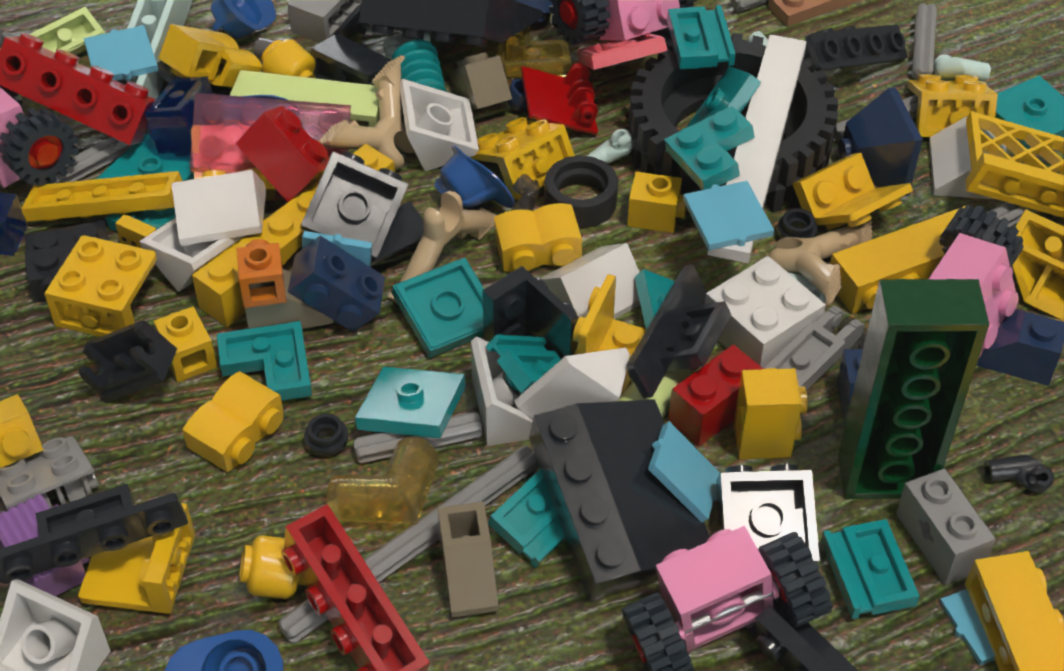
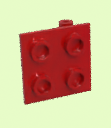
M582 63L573 64L566 77L525 66L521 67L529 118L538 121L547 120L548 123L563 124L565 127L578 132L598 134L595 119L598 114V107L594 103L595 93L593 84L589 81L590 70Z

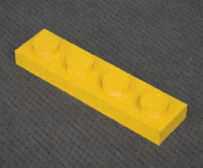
M179 171L40 186L34 185L21 211L27 222L40 220L54 221L72 217L89 218L94 215L114 213L122 215L145 210L162 211L174 208L171 183L183 180Z

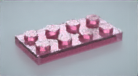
M195 93L190 172L203 173L211 170H221L229 174L257 168L235 143L265 111L283 105L285 109L292 111L300 119L302 128L312 139L320 141V138L334 124L337 125V123L343 122V120H348L350 123L351 105ZM326 148L329 158L333 151L340 155L342 152H349V149Z

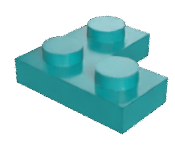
M731 106L665 138L664 142L666 151L702 190L710 189L714 184L720 186L740 176L738 163L727 151L755 138L753 125L734 106Z
M301 321L217 334L222 376L234 375L239 371L248 373L265 370L267 387L280 394L281 401L312 396Z

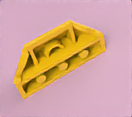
M1025 209L1016 225L1019 231L1016 236L1023 238L1024 242L1022 245L1024 247L1012 265L1024 303L1056 319L1064 320V227Z

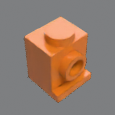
M255 239L250 241L246 247L236 248L238 279L244 308L287 303L279 243L270 244L266 240ZM275 281V286L251 289L250 285Z

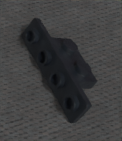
M895 24L857 29L855 26H849L834 31L833 28H828L809 34L805 37L807 43L803 59H812L815 71H826L901 61L908 56L905 49L904 36L900 32L899 26Z
M693 264L683 267L627 362L626 367L629 377L635 383L643 399L653 397L666 372L678 370L693 371L704 367L732 315L725 301L705 304L707 291Z
M127 483L35 513L39 537L0 549V582L8 584L15 579L26 581L35 574L59 566H71L78 563L81 559L105 551L120 550L129 543L151 536L166 535L175 528L188 524L186 512L176 493L135 505L133 492Z
M774 598L773 608L771 606L767 607L755 618L756 621L743 627L756 639V643L761 651L771 661H778L787 671H858L809 623L797 628L791 625L788 618L784 616L781 605L777 604Z

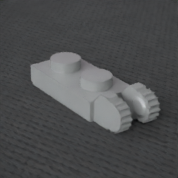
M834 305L818 320L808 324L764 369L795 368L798 385L805 386L807 391L842 356L844 349H850L863 334L864 323L854 319L837 335H834L832 332L844 317L843 310Z

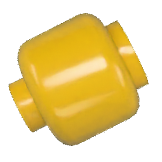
M293 39L276 40L262 54L263 73L315 78L313 74L315 59Z
M260 535L253 540L252 545H244L239 582L246 583V588L250 594L290 599L295 594L298 584L306 585L301 575L293 576L284 563L281 551L285 549V538Z

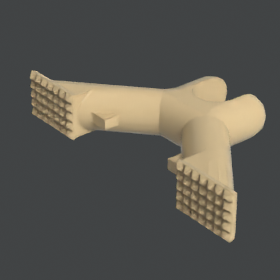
M404 56L396 57V59L387 62L385 67L372 80V83L378 89L375 94L379 99L380 120L374 127L359 126L355 120L350 123L348 120H343V122L337 123V125L334 124L320 138L319 142L325 148L358 150L363 145L368 144L392 159L395 169H399L404 165V158L395 147L394 142L406 153L415 152L407 137L405 124L402 121L400 81L401 63L405 59Z
M453 191L443 193L441 195L439 211L432 207H428L424 211L423 235L400 282L433 270L444 246L456 234L460 239L470 234L480 240L494 226V217L497 215L482 207L479 210H463V203L459 194ZM390 293L387 298L396 302L392 293Z
M870 219L858 226H846L811 238L784 237L776 243V249L769 253V257L787 272L801 273L826 296V304L830 305L840 288H842L840 285L841 276L839 275L841 273L839 270L840 266L839 264H826L822 259L831 257L833 253L871 240L873 237L871 234L873 232L871 230L872 221Z

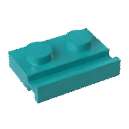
M716 5L715 10L707 11L705 6L668 9L667 22L680 69L717 67L718 62L726 61L728 66L734 65L736 53L721 5Z
M495 335L486 346L488 351L497 352L500 355L497 362L506 373L505 378L507 382L520 393H524L562 360L555 351L546 350L544 345L548 341L544 337Z
M541 469L501 505L488 520V524L519 554H525L532 561L530 564L534 568L543 562L566 539Z
M887 519L843 527L842 531L831 533L830 530L823 531L821 543L851 619L859 618V614L868 612L875 615L917 606L920 595Z

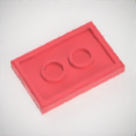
M647 33L625 41L611 40L580 48L576 52L579 63L595 70L667 51L664 37Z

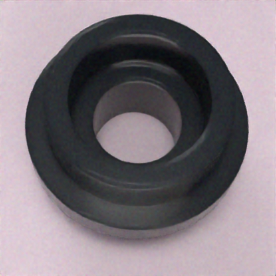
M796 208L788 210L780 218L777 232L781 239L784 237L811 238L817 234V224L810 212Z
M333 414L317 415L310 420L305 429V445L312 453L317 455L329 456L336 454L348 442L347 427Z

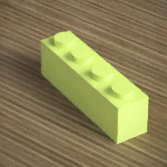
M240 70L230 93V96L238 97L275 95L286 98L295 103L300 109L302 116L300 119L301 126L311 137L322 138L331 126L337 125V123L343 122V120H348L349 123L355 120L362 127H374L380 120L379 99L375 95L378 89L375 85Z

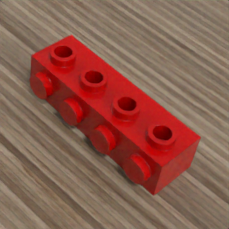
M21 33V36L5 37L0 49L1 86L128 145H134L143 141L158 100L148 96L149 90L133 82H127L126 85L113 80L114 74L94 65L89 69L78 64L79 57L60 49H57L56 52L50 51L42 47L44 44L43 40L30 34Z
M326 504L286 525L285 549L281 551L284 563L293 576L301 575L308 586L305 592L311 607L319 616L325 613L333 626L330 633L336 647L344 656L350 653L359 668L356 671H428L429 660L329 505Z

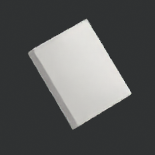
M402 79L400 81V94L406 134L424 171L444 166L454 155L452 151L453 145L457 146L468 157L476 155L475 153L479 151L470 100Z
M967 117L930 137L929 153L933 195L994 199L966 191L965 180L971 172L966 127ZM981 129L991 139L995 138L988 130ZM1004 144L999 145L1007 153L1006 146Z
M253 170L171 183L178 238L181 246L262 233L266 187Z
M176 218L142 239L140 244L143 249L156 252L157 261L155 265L174 288L180 292L193 283L192 274L244 236L181 246L178 238Z
M627 243L601 246L574 260L572 263L541 277L555 296L562 302L569 303L574 308L578 319L580 316L586 318L589 312L588 303L590 295L595 286L601 288L607 274L616 276L614 319L640 306L634 278L639 273V269Z
M476 336L471 340L472 382L487 446L530 440L529 435L533 418L519 410L514 402L522 393L516 391L505 378L506 373L497 362L500 355L497 352L488 351L486 346L489 342Z
M626 348L565 356L515 399L514 402L519 410L533 418L536 414L577 403L617 401L621 395L627 369L626 365L630 354Z
M12 580L0 618V671H97L111 652L98 616L21 580Z

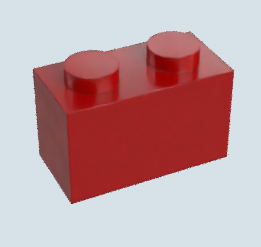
M283 105L265 111L235 143L287 202L320 179L330 159L326 148L319 141L312 139L302 128L300 119L292 111L285 109Z
M733 344L705 364L704 367H701L672 388L668 421L700 447L734 421L742 370H761L764 368Z

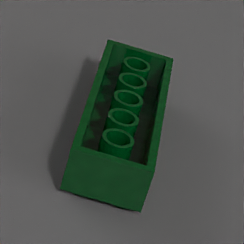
M979 279L879 280L838 453L844 499H901L905 483L944 468L990 325Z

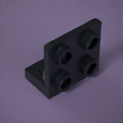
M521 266L482 290L483 333L485 341L490 342L495 335L544 337L548 341L544 345L547 351H555L561 359L565 356L574 355L577 349V342L573 341V332L578 321L577 313L569 303L562 302L555 296L541 278H535Z

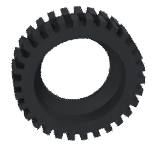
M733 33L732 43L736 54L734 65H730V67L747 72L757 78L766 46L763 45L764 37L753 35L752 42L742 41L743 34ZM673 46V52L667 48V51L658 53L657 59L650 57L645 62V69H639L636 74V82L633 81L631 87L628 131L631 133L633 140V150L629 155H632V164L635 169L641 168L640 172L682 178L681 194L683 195L702 190L666 151L664 139L680 132L676 128L678 123L686 115L701 107L728 69L727 61L718 62L717 67L680 69ZM809 58L802 61L783 133L784 140L780 144L764 206L768 205L772 213L782 210L784 200L791 206L799 202L792 183L829 165L838 118V99L834 97L835 89L832 83L826 84L827 75L823 70L814 72L812 60ZM751 99L749 100V102L747 103V105H746L745 107L749 108V104H750ZM728 150L727 152L734 159L736 150Z

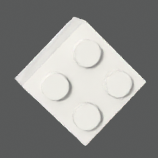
M766 256L707 292L705 304L725 301L732 314L718 341L726 348L734 344L762 368L808 324L818 320L824 314L826 306L825 303L769 256Z

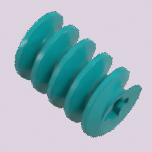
M412 40L399 46L394 51L392 60L399 56L405 57L401 63V80L405 79L447 92L438 59V52L431 42Z

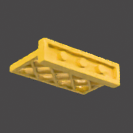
M970 111L966 118L971 172L965 180L966 191L1064 218V160L1052 150H1059L1064 154V137ZM981 129L988 130L995 138L991 139ZM1017 139L1024 140L1032 148H1025ZM1004 144L1015 156L1010 157L999 145ZM1039 154L1051 166L1046 167L1035 155Z

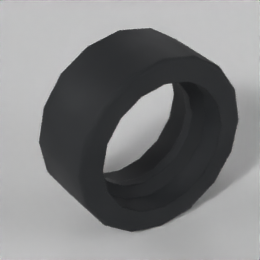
M571 156L554 163L546 172L544 182L545 206L557 203L572 205L579 228L597 226L608 220L615 212L618 196V178L615 170L605 161L591 156ZM581 183L597 187L603 193L594 198L581 200L563 195L560 189L568 185Z

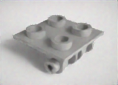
M73 435L67 438L51 439L42 445L43 451L0 468V496L7 511L10 507H17L19 503H25L28 498L34 499L36 494L42 495L51 508L52 505L46 492L53 489L60 504H66L60 486L64 487L70 502L92 495L91 490L99 487L93 473L95 472L94 468Z

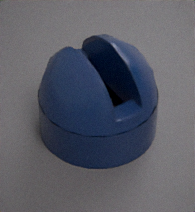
M514 79L509 86L512 99L508 100V104L516 111H525L528 108L523 80Z

